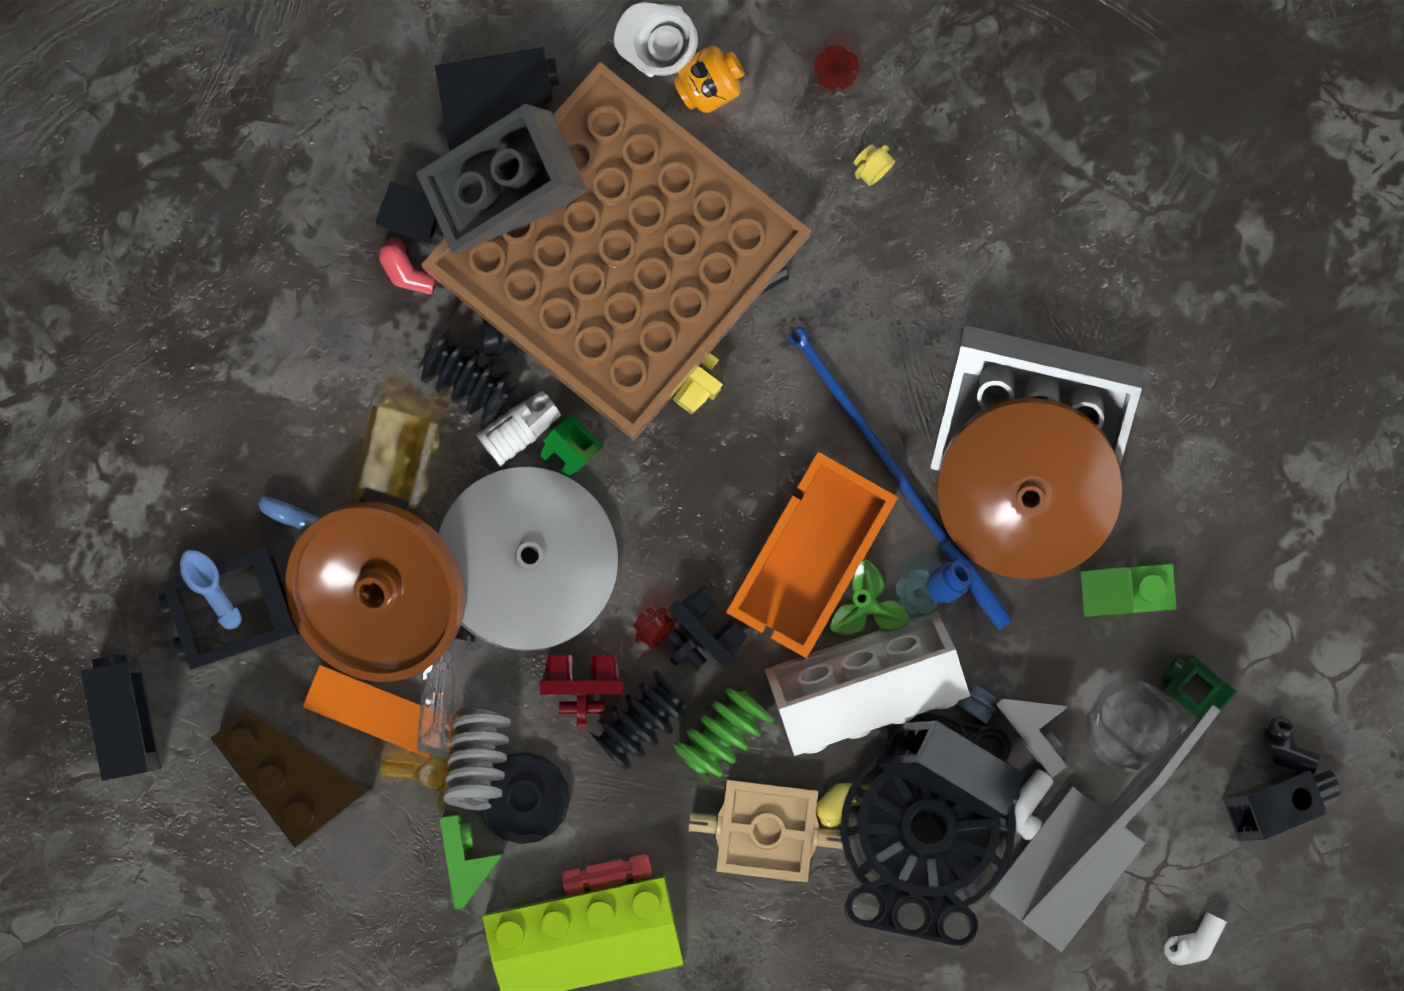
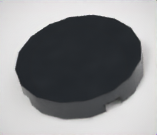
M529 752L510 754L507 756L506 762L493 764V768L503 771L505 777L503 780L491 781V786L503 791L502 797L489 799L488 803L491 805V808L480 810V814L488 827L503 840L518 844L539 842L553 834L566 818L570 803L568 783L559 767L546 757Z

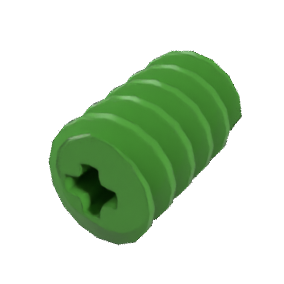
M727 687L723 691L729 702L728 705L715 700L711 703L716 718L713 719L704 714L698 717L704 730L700 732L689 727L685 731L691 742L689 746L677 740L673 743L677 754L709 785L711 784L707 778V772L718 777L724 774L719 763L720 759L732 764L736 762L737 759L731 748L732 746L745 751L750 747L744 736L745 732L757 737L762 734L757 723L758 719L770 724L775 720L743 689L738 692Z

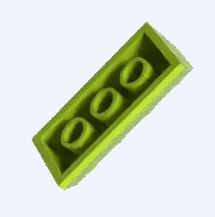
M665 875L493 911L482 916L491 960L500 991H566L684 965Z

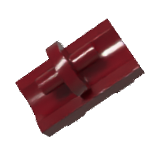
M548 655L545 681H539L540 695L577 694V701H559V715H577V728H587V715H605V701H587V694H624V680H619V670L615 655H591V680L573 681V655Z

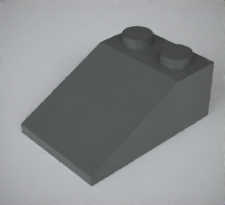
M529 104L522 105L416 173L451 252L455 254L545 217L588 191L552 112Z

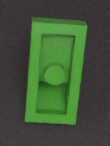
M1173 564L1080 571L1084 617L1177 610Z
M461 813L439 818L454 910L464 908L504 855V853L468 858L467 850L474 849L472 827L470 822L462 823Z

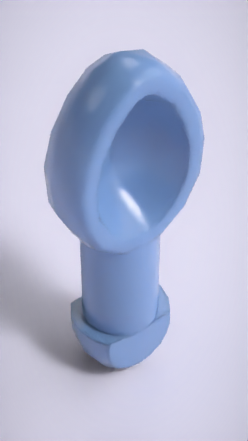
M262 496L258 502L260 510L269 518L304 531L320 518L292 504L271 497Z
M191 549L185 551L181 555L179 564L184 582L191 590L202 594L219 617L217 621L224 628H237L242 621L241 613L238 607L234 608L220 588L219 573L214 562L200 551Z

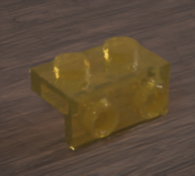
M373 405L351 494L361 497L365 487H369L410 501L408 508L417 509L419 501L424 499L428 490L429 479L426 471L429 459L435 454L439 444L438 420Z

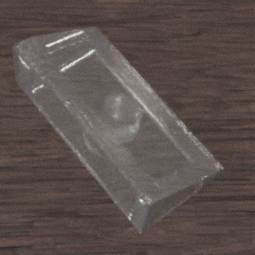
M446 651L423 674L417 739L418 751L443 759L449 757L455 693V674L451 653Z

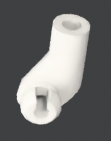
M1206 912L1195 933L1172 936L1167 939L1163 947L1165 956L1172 964L1180 966L1208 959L1227 922Z

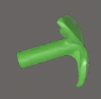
M865 559L862 560L852 578V589L855 592L853 594L854 603H844L835 611L830 622V630L840 635L857 634L865 628L868 615H872L879 630L887 632L899 631L909 625V616L905 607L896 600L877 602V597L885 587L884 579L878 568Z

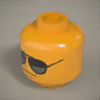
M710 45L696 52L691 61L679 70L678 76L674 78V84L683 102L690 110L697 108L703 113H710L739 96L741 92L739 78L745 76L741 63L732 51L725 55L720 48Z

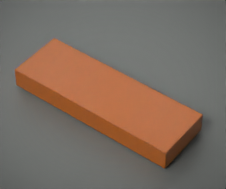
M319 665L303 704L305 709L427 758L432 757L448 715L323 665Z

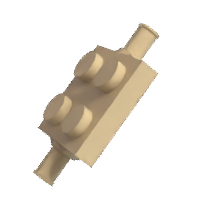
M727 780L725 800L718 816L693 812L690 814V821L706 822L708 824L689 823L688 832L716 834L719 848L716 872L808 883L810 859L817 846L843 850L841 841L827 839V837L840 838V830L819 828L816 817L818 790Z

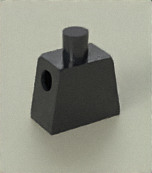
M1310 770L1282 775L1222 799L1238 841L1268 839L1325 815L1326 808L1324 802L1340 796L1341 790L1338 780L1331 770L1313 776Z

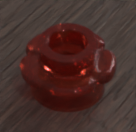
M838 45L827 47L823 54H819L816 57L814 72L818 74V82L824 88L834 90L836 87L846 89L856 80L855 71L859 68L858 59L854 53L848 52L844 47ZM834 64L840 65L841 70L839 72L832 70Z
M661 607L656 611L648 608L638 617L633 626L637 631L635 635V642L637 644L644 643L653 650L667 639L666 637L675 626V621L667 615L668 610L665 607Z

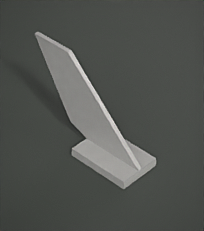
M1212 705L1135 776L1106 812L1071 786L1042 823V827L1032 840L1028 841L1001 876L995 887L987 895L1062 952L1146 844L1124 826L1165 784L1219 714L1220 710Z

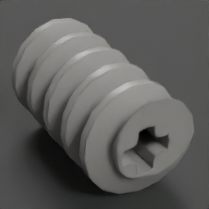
M459 709L455 712L458 717L452 723V730L457 735L450 739V748L454 753L448 757V766L452 770L446 774V784L450 788L444 792L443 798L447 804L458 808L478 811L491 808V805L488 803L489 799L500 798L503 794L501 789L491 786V781L503 780L505 777V773L493 768V764L507 761V755L495 750V746L509 744V737L498 733L497 728L511 726V719L485 709Z

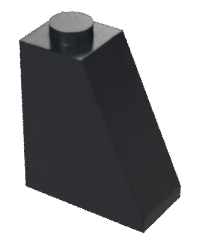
M540 47L435 65L449 152L522 105L529 104L540 108L553 99L551 86L559 85L555 58L546 59L544 48Z
M939 721L894 724L875 764L892 774L982 816H1006L1019 800V787L1025 776L1022 772Z

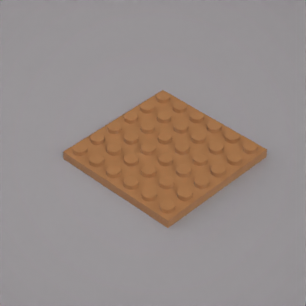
M599 62L553 114L588 191L545 217L457 254L451 252L444 238L422 263V268L634 441L811 236V230L604 64Z

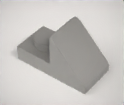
M1001 698L995 702L994 706L1050 777H1055L1067 767L1061 759L1067 753L1062 744L1051 731L1043 735L1039 730L1063 712L1067 706Z

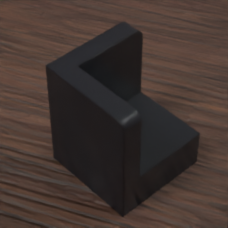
M390 181L376 218V224L379 227L406 236L414 243L430 248L439 223L426 194Z

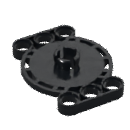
M925 712L915 715L913 719L908 721V723L939 721L976 745L984 738H993L1001 744L1002 756L999 759L1005 763L1011 753V741L1008 735L996 727ZM887 725L879 727V739L884 746L889 736ZM877 757L860 772L848 791L841 811L840 839L844 857L855 879L862 885L855 888L847 897L844 905L846 920L852 927L861 931L952 950L965 948L974 940L978 932L977 917L969 906L976 904L995 887L1008 866L1014 848L1015 821L1013 812L1010 810L1005 819L999 818V816H982L875 765ZM879 768L882 773L874 779L868 790L860 789L859 787L865 778ZM854 799L860 802L861 805L857 814L856 825L848 827L849 810ZM925 813L933 814L932 820H935L940 825L944 835L939 842L934 844H925L919 841L911 830V823L918 818H923ZM1000 831H1007L1006 848L1001 859L995 853L1000 841ZM849 839H857L859 852L865 862L860 867L852 854ZM991 867L997 870L991 880L977 892L974 883L983 876L987 868ZM872 873L877 880L870 882L866 875ZM964 892L967 899L962 901L957 894ZM860 896L873 898L878 905L877 916L871 920L859 919L852 910L853 901ZM907 905L918 907L924 915L923 925L916 930L904 928L898 920V912L902 907ZM951 915L964 917L969 924V934L960 940L950 938L944 930V921L947 917Z

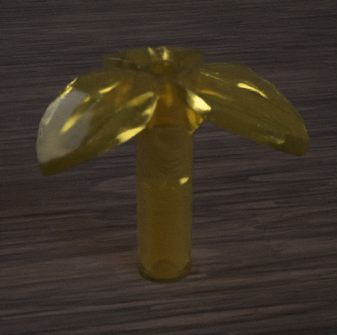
M446 733L441 734L443 756L441 758H434L425 763L383 759L380 764V775L383 778L420 781L427 788L439 791L440 794L434 811L440 813L447 805L443 798L444 792L450 788L446 784V774L452 770L448 766V757L454 753L450 748V738Z

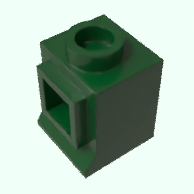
M1189 656L1185 661L1178 657L1161 677L1167 683L1160 691L1195 721L1212 705L1221 712L1237 693L1235 689L1224 682L1195 656ZM1195 673L1212 686L1199 703L1195 702L1181 690Z

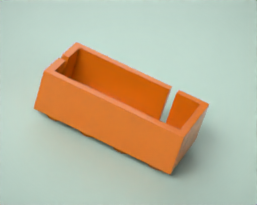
M817 452L796 489L804 494L801 500L792 496L726 611L728 615L760 633H763L766 626L773 629L774 631L770 639L805 659L811 652L898 499L897 496L820 452Z

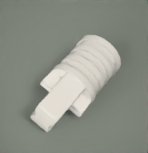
M541 391L514 408L508 409L507 413L499 416L493 423L488 424L484 430L476 433V436L495 462L501 467L508 459L516 456V453L524 450L528 444L536 441V438L555 422L561 414L549 396Z

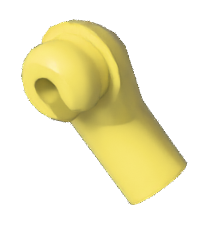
M853 783L835 784L818 801L816 815L818 816L817 820L821 828L834 830L840 826L841 811ZM862 783L859 788L868 790L871 784ZM853 799L851 807L861 805L860 802Z

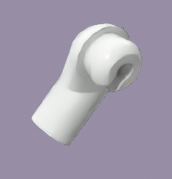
M1034 770L1020 789L1019 800L1012 810L1015 821V834L1018 832L1025 840H1032L1042 827L1041 819L1033 816L1032 813L1054 783L1053 779L1044 771Z

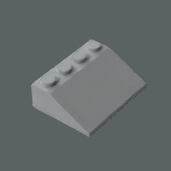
M964 325L930 469L939 471L942 457L949 442L969 419L994 404L1017 398L1054 400L1069 405L1086 415L1107 437L1116 454L1120 468L1142 390L1143 366ZM1029 490V491H1028V492H1032V493H1037L1036 491H1033V490Z

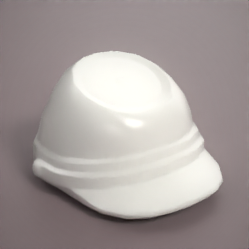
M651 2L633 4L621 15L614 31V47L620 56L648 77H653L654 75L667 76L679 72L681 68L691 61L698 47L697 29L691 18L678 5H660Z

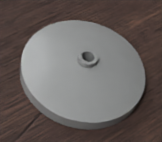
M516 467L489 474L469 486L455 500L443 518L438 530V534L452 552L463 580L465 607L461 625L474 636L494 646L516 651H535L562 644L577 636L598 617L613 591L618 569V549L610 520L602 506L584 487L558 472L536 467ZM533 549L536 552L534 555L536 562L534 564L523 562L521 559L522 550Z

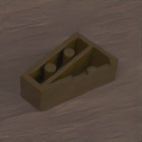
M254 709L245 710L210 738L294 848L301 846L373 790Z

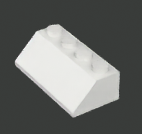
M938 611L909 620V625L902 630L893 632L878 630L810 653L806 659L801 656L764 669L794 756L802 753H817L825 749L829 744L846 738H861L869 734L873 729L891 723L902 724L910 721L917 714L935 708L946 709L957 704L959 700L970 697L956 649Z

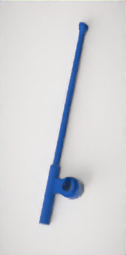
M802 326L797 327L795 331L799 338L795 332H792L788 335L789 341L794 346L801 348L938 540V548L948 560V562L943 563L929 575L926 588L931 598L938 603H951L969 590L998 631L1013 621L969 558L944 531L808 341L806 330Z

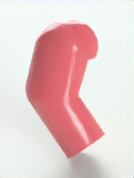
M397 237L386 240L384 247L379 251V260L391 282L398 287L433 295L437 280L425 270L413 267L407 255V243Z

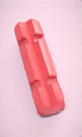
M646 854L629 857V861L623 862V859L586 866V870L580 871V868L567 870L562 873L561 878L564 892L566 895L571 896L584 893V889L587 888L594 891L626 884L629 879H633L634 882L649 879L652 876V869L649 857Z

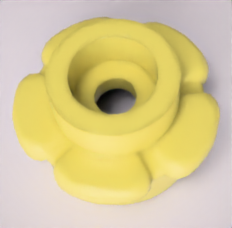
M871 144L865 148L853 162L857 167L854 174L857 179L862 178L869 186L879 181L895 163V160L887 153L889 147L883 145L877 149Z

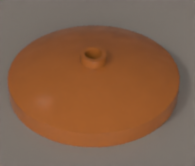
M1017 398L994 404L980 411L956 432L949 442L940 463L937 479V497L939 511L948 534L968 558L979 566L1002 576L1018 579H1040L1055 576L1075 568L1091 557L1102 546L1118 518L1122 500V479L1117 457L1110 442L1090 418L1069 405L1044 398ZM1029 490L1037 492L1034 499H1027L1023 494Z
M355 502L337 507L310 525L300 536L290 554L286 570L285 588L292 619L310 648L329 665L343 673L374 682H392L410 678L433 665L448 650L459 632L464 615L465 593L458 564L440 535L422 519L402 508L379 502Z

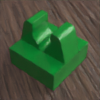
M570 415L543 440L545 445L542 449L541 457L546 461L556 453L565 462V466L559 473L568 477L574 472H578L591 461L604 445L573 415Z

